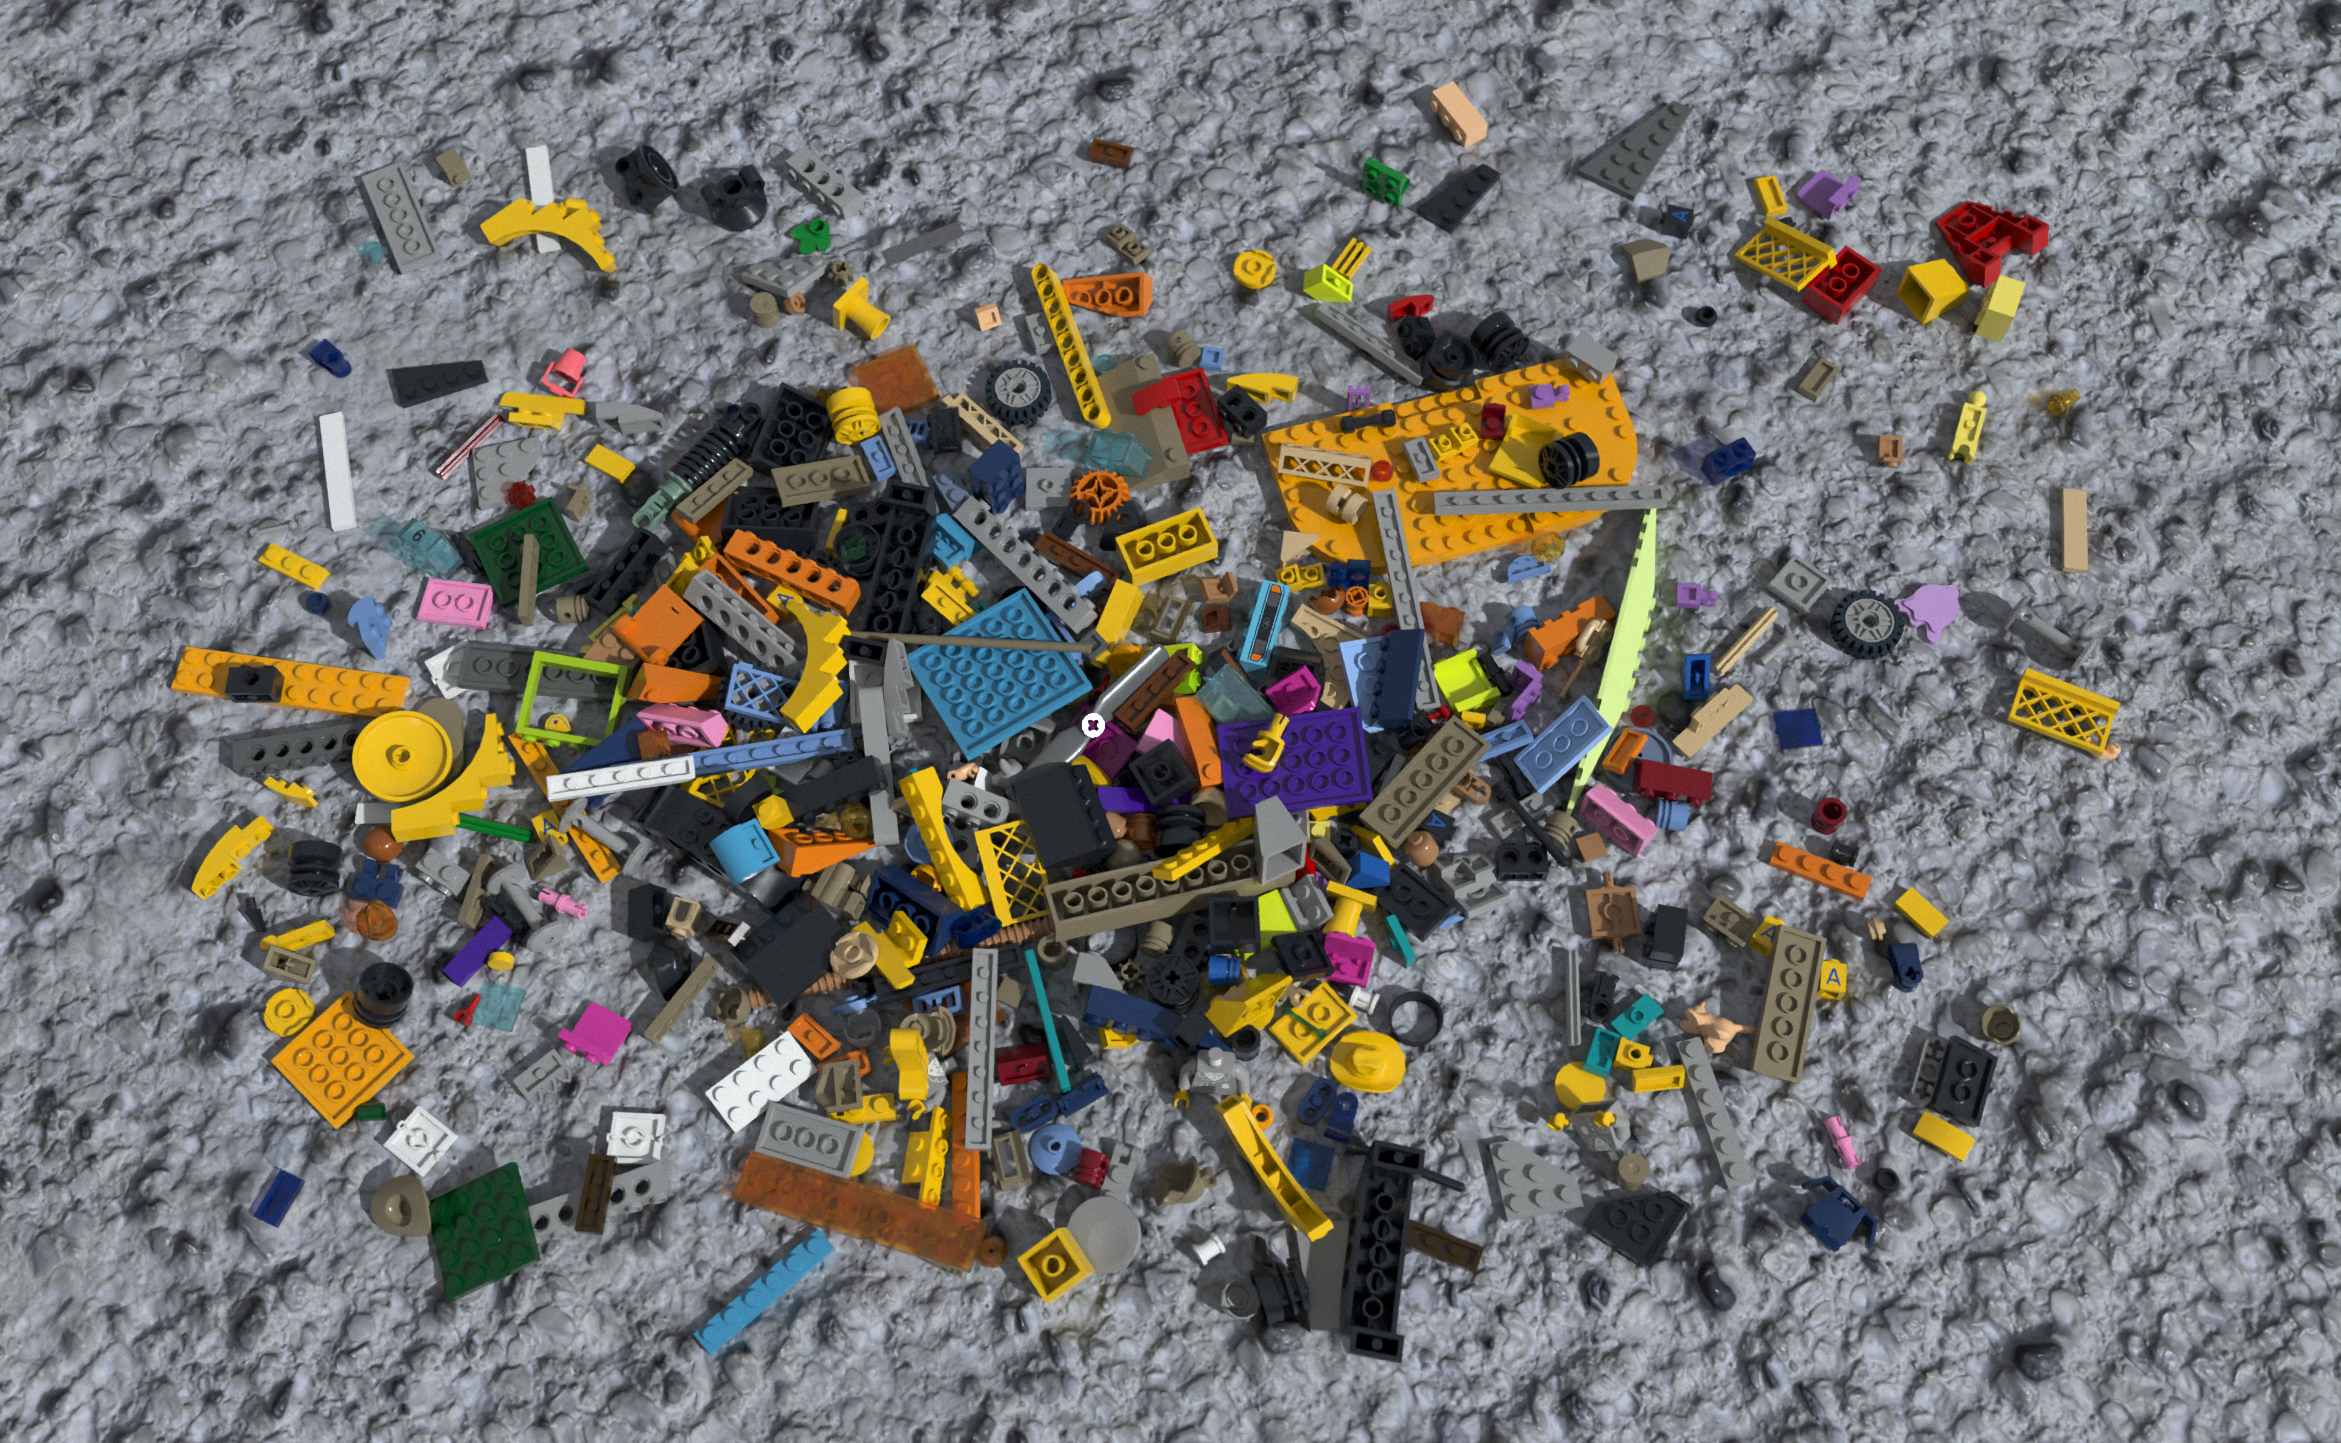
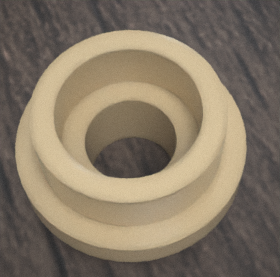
M1872 916L1871 920L1865 921L1870 938L1872 940H1883L1882 934L1886 933L1882 919L1877 920L1875 916Z

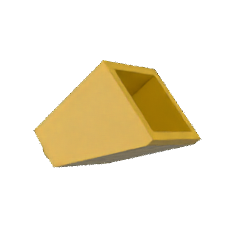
M1945 259L1908 267L1896 294L1923 325L1965 303L1971 289Z

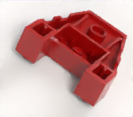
M1965 201L1935 221L1937 229L1967 279L1983 288L1998 279L2001 272V256L2016 247L2033 256L2048 246L2049 224L2031 215L2025 214L2024 217L2012 215L2013 211L2005 210L2004 213L1994 211L1992 206L1971 201Z

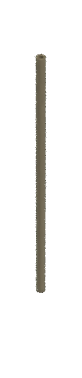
M850 631V636L879 642H889V639L894 638L902 643L1076 653L1092 652V644Z

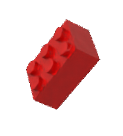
M1846 245L1836 255L1837 264L1832 269L1825 267L1807 285L1801 302L1835 325H1838L1876 284L1882 270Z

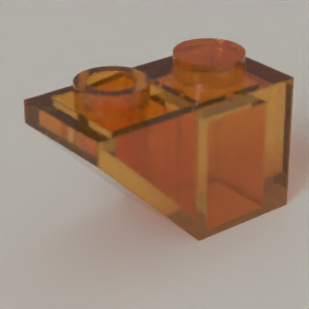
M1420 601L1419 605L1423 624L1432 639L1436 642L1457 647L1465 612L1455 607L1446 608L1438 606L1433 602Z

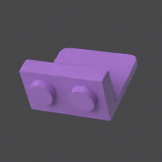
M1820 170L1797 192L1796 197L1830 220L1837 212L1839 213L1843 210L1850 199L1853 200L1860 191L1858 186L1861 178L1854 174L1844 184L1825 170Z
M1521 659L1514 665L1510 681L1511 687L1521 693V695L1510 708L1507 725L1524 718L1526 714L1525 709L1529 705L1533 707L1540 698L1538 693L1543 687L1541 685L1543 675L1531 663H1525Z

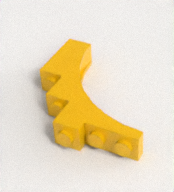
M520 197L480 224L489 242L497 246L529 234L547 233L561 235L585 249L603 271L612 273L617 269L613 254L606 250L603 245L605 241L601 234L597 232L603 227L599 222L601 217L595 209L583 206L570 215L564 205L551 202L538 211L533 201Z
M791 600L785 607L793 619L805 630L808 654L801 680L792 696L780 709V712L790 725L805 734L843 694L838 685L840 681L835 676L847 664V661L842 656L844 652L840 645L843 643L845 635H851V632L846 626L848 624L841 615L837 614L835 616L828 611L823 616L818 612L814 614L805 604L801 603L799 605Z
M496 713L486 714L485 731L481 745L474 759L460 777L446 789L427 800L408 807L391 810V831L397 843L456 835V825H460L459 813L485 809V800H488L487 788L513 785V775L517 774L515 761L510 760L505 750V744L501 742V736L505 735L503 722L498 721Z
M1233 1093L1213 1106L1240 1156L1250 1164L1262 1188L1273 1197L1285 1221L1295 1231L1299 1229L1311 1242L1324 1237L1334 1227L1333 1224L1291 1175L1263 1134L1245 1101L1236 1093Z

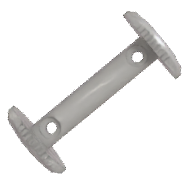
M2029 595L2024 596L2006 618L2003 624L2004 630L2007 631L2014 620L2074 657L2076 660L2068 671L2075 672L2090 655L2097 643V639L2093 636L2087 646L2083 647L2024 609L2031 598Z
M581 797L576 799L562 816L558 826L559 832L565 834L573 825L577 826L627 859L622 874L630 875L635 872L651 848L650 840L646 838L635 848L583 813L587 805V798Z
M510 864L504 866L489 879L487 884L488 892L493 895L507 892L535 932L526 943L529 951L541 952L551 948L564 936L566 931L565 923L555 921L547 924L518 884L526 875L524 865Z

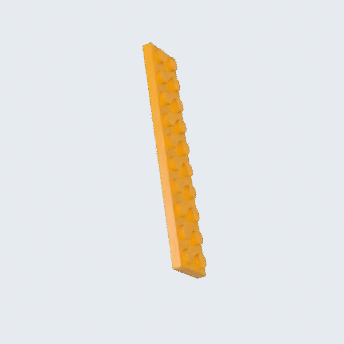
M186 647L171 689L174 692L230 699L225 694L229 667H239L241 665L262 667L264 665H271L276 667L285 677L280 703L258 704L374 720L384 714L401 711L410 680L408 677Z

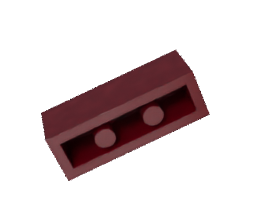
M1642 759L1635 764L1632 792L1639 793L1640 797L1643 798L1660 797L1663 798V801L1668 800L1669 803L1671 801L1688 803L1689 807L1697 808L1710 801L1713 773Z

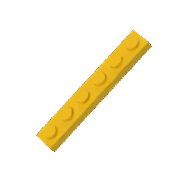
M1254 817L1239 818L1225 823L1222 828L1208 833V836L1202 840H1197L1190 847L1179 850L1175 856L1162 860L1161 864L1152 869L1153 877L1168 881L1176 880L1252 834L1254 830Z

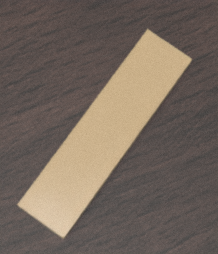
M2063 488L2061 491L2062 571L2086 574L2088 571L2087 490Z

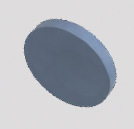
M1632 727L1628 729L1646 734L1647 742L1625 775L1604 769V772L1617 788L1627 793L1639 794L1632 792L1635 764L1642 759L1672 765L1674 761L1671 748L1664 738L1652 730ZM1624 729L1610 738L1604 749L1602 762Z

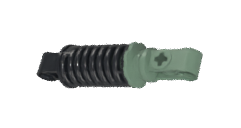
M748 402L744 404L728 421L720 417L717 418L712 428L708 429L706 434L702 435L700 440L696 441L694 446L690 447L688 452L684 453L682 458L677 460L676 464L663 472L666 481L656 488L657 492L633 515L634 532L640 527L637 525L638 522L647 521L649 525L643 528L653 533L671 516L677 505L734 458H738L744 451L749 449L750 446L746 438L761 423V409L756 403ZM748 413H753L756 415V417L753 419H749L745 415Z

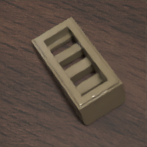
M1323 836L1314 840L1308 858L1315 861V867L1333 882L1345 885L1352 870L1350 865L1328 838Z

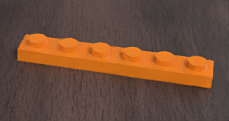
M968 1071L952 1074L953 1225L956 1227L980 1224V1151L965 1150Z

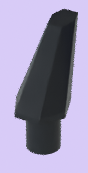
M255 897L245 898L246 911H243L244 915L257 932H266L261 908L257 909Z
M1256 1235L1253 1260L1257 1263L1256 1268L1265 1265L1272 1267L1266 1240Z

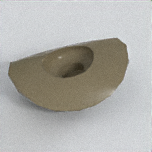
M398 1176L379 1186L371 1200V1215L378 1227L388 1234L401 1237L427 1236L431 1231L430 1202L423 1183L416 1176Z

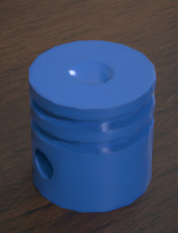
M1210 955L1208 984L1226 986V983H1228L1229 986L1235 984L1238 987L1240 957L1234 959V956H1231L1230 959L1228 956Z

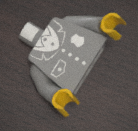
M886 1046L881 1054L885 1053L890 1056L883 1061L885 1065H889L895 1059L890 1046ZM933 1051L928 1052L927 1099L912 1100L906 1109L907 1111L910 1109L916 1111L912 1116L914 1120H917L921 1113L925 1114L933 1111L934 1106L940 1107L948 1095V1090L951 1087L946 1076L959 1070L953 1056L938 1062ZM894 1063V1065H895V1067H896V1070H897V1072H898V1074H899V1076H900V1071H899V1069H898V1066H897L896 1063Z
M1213 1047L1210 1050H1199L1196 1058L1190 1059L1182 1066L1178 1083L1180 1091H1177L1174 1095L1175 1107H1177L1179 1100H1185V1109L1189 1107V1094L1187 1090L1196 1093L1221 1095L1236 1093L1237 1095L1240 1094V1097L1245 1101L1251 1112L1253 1101L1248 1096L1250 1093L1249 1071L1236 1060L1233 1052H1225L1218 1047Z
M1618 1100L1583 1102L1569 1116L1566 1117L1563 1113H1558L1555 1116H1550L1548 1128L1551 1130L1562 1131L1564 1128L1575 1131L1582 1137L1590 1150H1606L1612 1161L1618 1160L1625 1155L1622 1145L1631 1135L1630 1121L1628 1118H1625Z

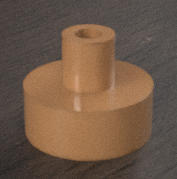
M797 292L790 298L785 297L783 306L792 315H798L806 310L807 304L804 296Z

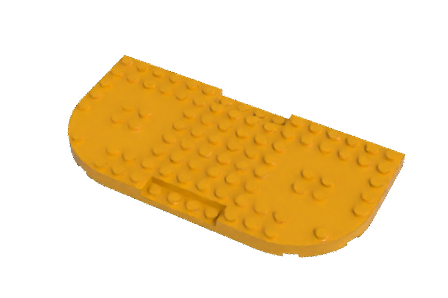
M1563 359L1475 380L1473 386L1461 388L1454 392H1446L1394 406L1387 402L1262 434L1261 444L1293 532L1311 533L1319 536V540L1308 547L1312 554L1325 563L1343 571L1357 574V572L1373 573V576L1388 575L1371 496L1372 492L1395 489L1411 567L1417 565L1425 567L1576 528L1598 519L1601 514L1607 511L1435 516L1434 492L1534 489L1488 470L1503 440L1480 439L1483 404L1498 403L1506 405L1504 426L1508 416H1513L1516 412L1564 431L1566 436L1574 432L1587 434L1593 440L1599 453L1600 467L1598 473L1567 488L1628 486L1637 460L1635 429L1612 373L1599 386L1594 382L1588 381L1579 372L1568 368L1563 363ZM1552 384L1553 390L1561 385H1569V401L1555 402L1554 408L1531 410L1529 386ZM1392 409L1395 412L1396 424L1394 427L1384 428L1382 425L1367 426L1356 429L1351 434H1344L1341 431L1340 419L1343 416L1351 415L1354 418H1366L1381 414L1382 410ZM1468 422L1479 438V441L1468 449L1445 460L1437 462L1434 458L1441 473L1440 477L1418 484L1403 451L1402 443L1423 436L1427 443L1429 439L1447 434L1449 428ZM1504 428V438H1505L1506 433H1507V429H1506V428ZM1283 442L1373 456L1367 487L1341 483L1351 489L1352 494L1358 493L1368 499L1364 513L1354 525L1343 520L1341 514L1334 515L1325 509L1330 493L1339 482L1277 473ZM1285 456L1283 468L1293 469L1299 465L1294 457ZM1310 460L1304 464L1308 471L1313 473L1322 468L1316 460ZM1335 463L1327 468L1332 476H1339L1344 472L1341 466ZM1355 467L1349 473L1354 479L1364 481L1366 468ZM1544 480L1540 489H1552L1553 487Z

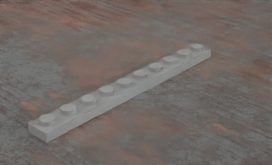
M1664 485L1582 487L1560 490L1552 488L1434 492L1433 496L1435 516L1666 508L1667 506Z
M1395 489L1372 492L1371 496L1399 630L1424 629ZM1426 633L1415 699L1417 713L1422 708L1425 711L1438 710L1441 707Z

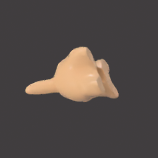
M1704 1001L1692 1008H1687L1685 1015L1688 1020H1682L1679 1023V1026L1685 1032L1702 1035L1705 1042L1704 1048L1710 1053L1723 1052L1736 1033L1748 1034L1755 1031L1754 1026L1734 1024L1724 1017L1708 1013L1705 1010Z

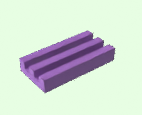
M1352 385L1348 386L1346 413L1351 412L1352 396L1356 395L1354 410L1360 409L1361 395H1365L1364 408L1369 407L1370 385H1366V389H1362L1361 385H1357V389H1353Z

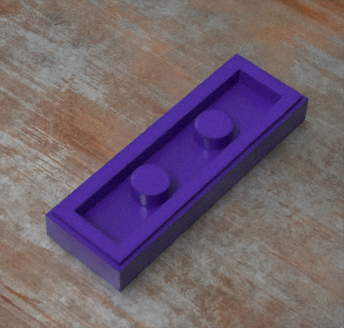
M494 916L442 971L462 988L488 961L489 955L496 952L514 932L497 916Z

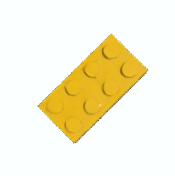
M1201 507L1115 538L1117 554L1131 584L1135 586H1141L1218 557V543Z

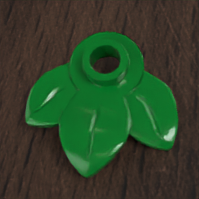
M815 219L810 224H801L790 233L792 238L800 240L799 251L802 255L812 254L816 249L825 252L831 244L829 237L830 227L822 219Z

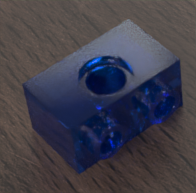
M1742 437L1706 454L1701 470L1712 486L1751 468L1756 452L1746 438Z

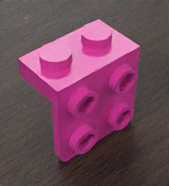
M1303 665L1267 687L1265 692L1278 708V713L1284 717L1311 712L1316 707L1315 704L1321 686L1306 665Z
M1340 931L1327 932L1324 949L1335 972L1332 976L1322 978L1353 986L1358 985L1366 989L1376 944L1365 937L1353 938Z
M591 1003L573 1031L570 1032L563 1028L558 1037L564 1043L562 1045L564 1049L573 1054L576 1052L583 1054V1058L594 1065L600 1063L608 1067L633 1025L629 1020L596 1003Z

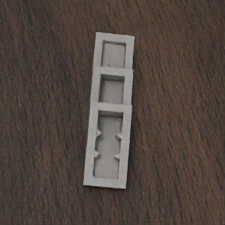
M892 638L889 639L885 659V715L889 735L902 739L908 737L903 714L911 712L906 689L914 687L904 643Z

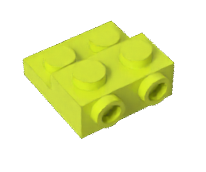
M1194 643L1164 646L1170 657L1179 649L1196 663V668L1172 692L1179 694L1196 693L1197 686H1200L1202 682L1198 669L1199 665H1202L1204 661L1203 653Z

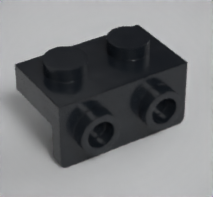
M1407 315L1396 327L1406 355L1415 361L1420 356L1426 355L1436 339L1428 317Z
M959 406L932 408L930 414H927V426L932 429V436H929L930 450H934V455L962 452Z

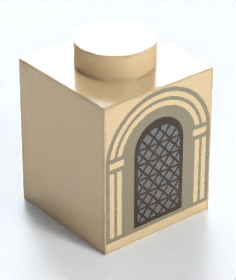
M675 897L665 924L671 934L676 937H694L703 909L698 902Z

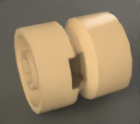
M1339 483L1330 493L1325 509L1334 515L1341 514L1343 520L1354 525L1364 513L1368 499L1358 493L1352 494L1351 489Z

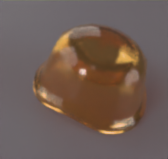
M374 899L369 901L368 905L356 914L355 928L362 938L380 942L389 940L396 934L398 921L392 910L384 902Z

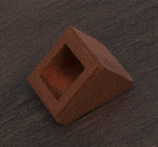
M1221 604L1201 612L1205 634L1232 629L1229 610Z

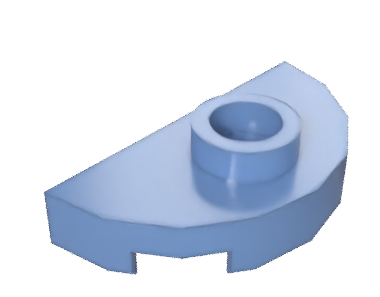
M1521 555L1515 558L1508 567L1506 573L1507 584L1550 573L1551 567L1547 561L1533 557L1534 555Z
M876 992L871 993L869 997H859L853 994L845 997V1002L829 1006V1009L833 1016L842 1013L845 1015L862 1010L867 1005L876 1004L878 999Z

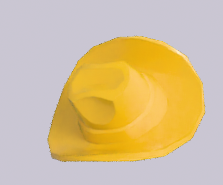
M1360 1030L1343 1035L1334 1046L1330 1057L1331 1073L1336 1081L1347 1088L1360 1091L1391 1092L1401 1084L1406 1070L1404 1053L1398 1042L1389 1035L1376 1031Z

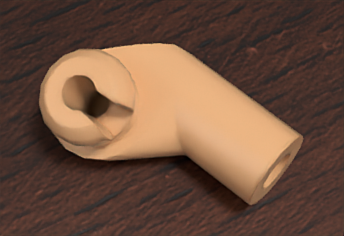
M2091 736L2087 738L2089 743L2099 746ZM2111 743L2105 746L2104 753L2101 756L2094 753L2091 754L2097 759L2113 760L2117 758L2121 748L2118 744Z
M967 763L956 770L949 771L947 779L950 781L952 777L962 781L969 776L975 779L979 767L975 766L974 763Z

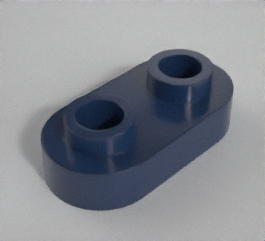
M1327 1078L1318 1079L1299 1103L1297 1117L1302 1124L1306 1126L1316 1125L1330 1108L1337 1095V1087L1332 1080ZM1321 1090L1328 1091L1329 1095L1326 1097H1322L1319 1094V1092ZM1307 1110H1312L1314 1112V1116L1307 1117L1305 1115V1112Z
M1043 1094L1013 1110L1010 1115L1012 1129L1016 1130L1019 1128L1020 1134H1027L1051 1121L1058 1113L1057 1102L1051 1095ZM1049 1106L1050 1110L1047 1113H1043L1041 1108ZM1025 1118L1028 1122L1022 1126L1019 1125V1120Z

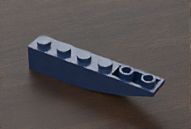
M1092 985L1082 1021L1087 1022L1091 1027L1112 1029V1032L1119 1035H1136V1038L1140 1041L1160 1043L1162 1047L1167 1049L1177 1048L1183 1050L1170 1037L1178 1025L1185 1019L1184 1017L1144 999ZM1208 1032L1188 1055L1197 1056L1199 1050H1210L1213 1047H1218L1225 1052H1232V1049Z

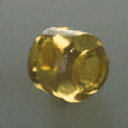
M1554 531L1540 533L1531 542L1533 557L1542 563L1561 558L1565 551L1563 537Z
M855 803L847 805L841 812L842 831L848 837L859 839L869 834L873 823L871 811L867 806Z

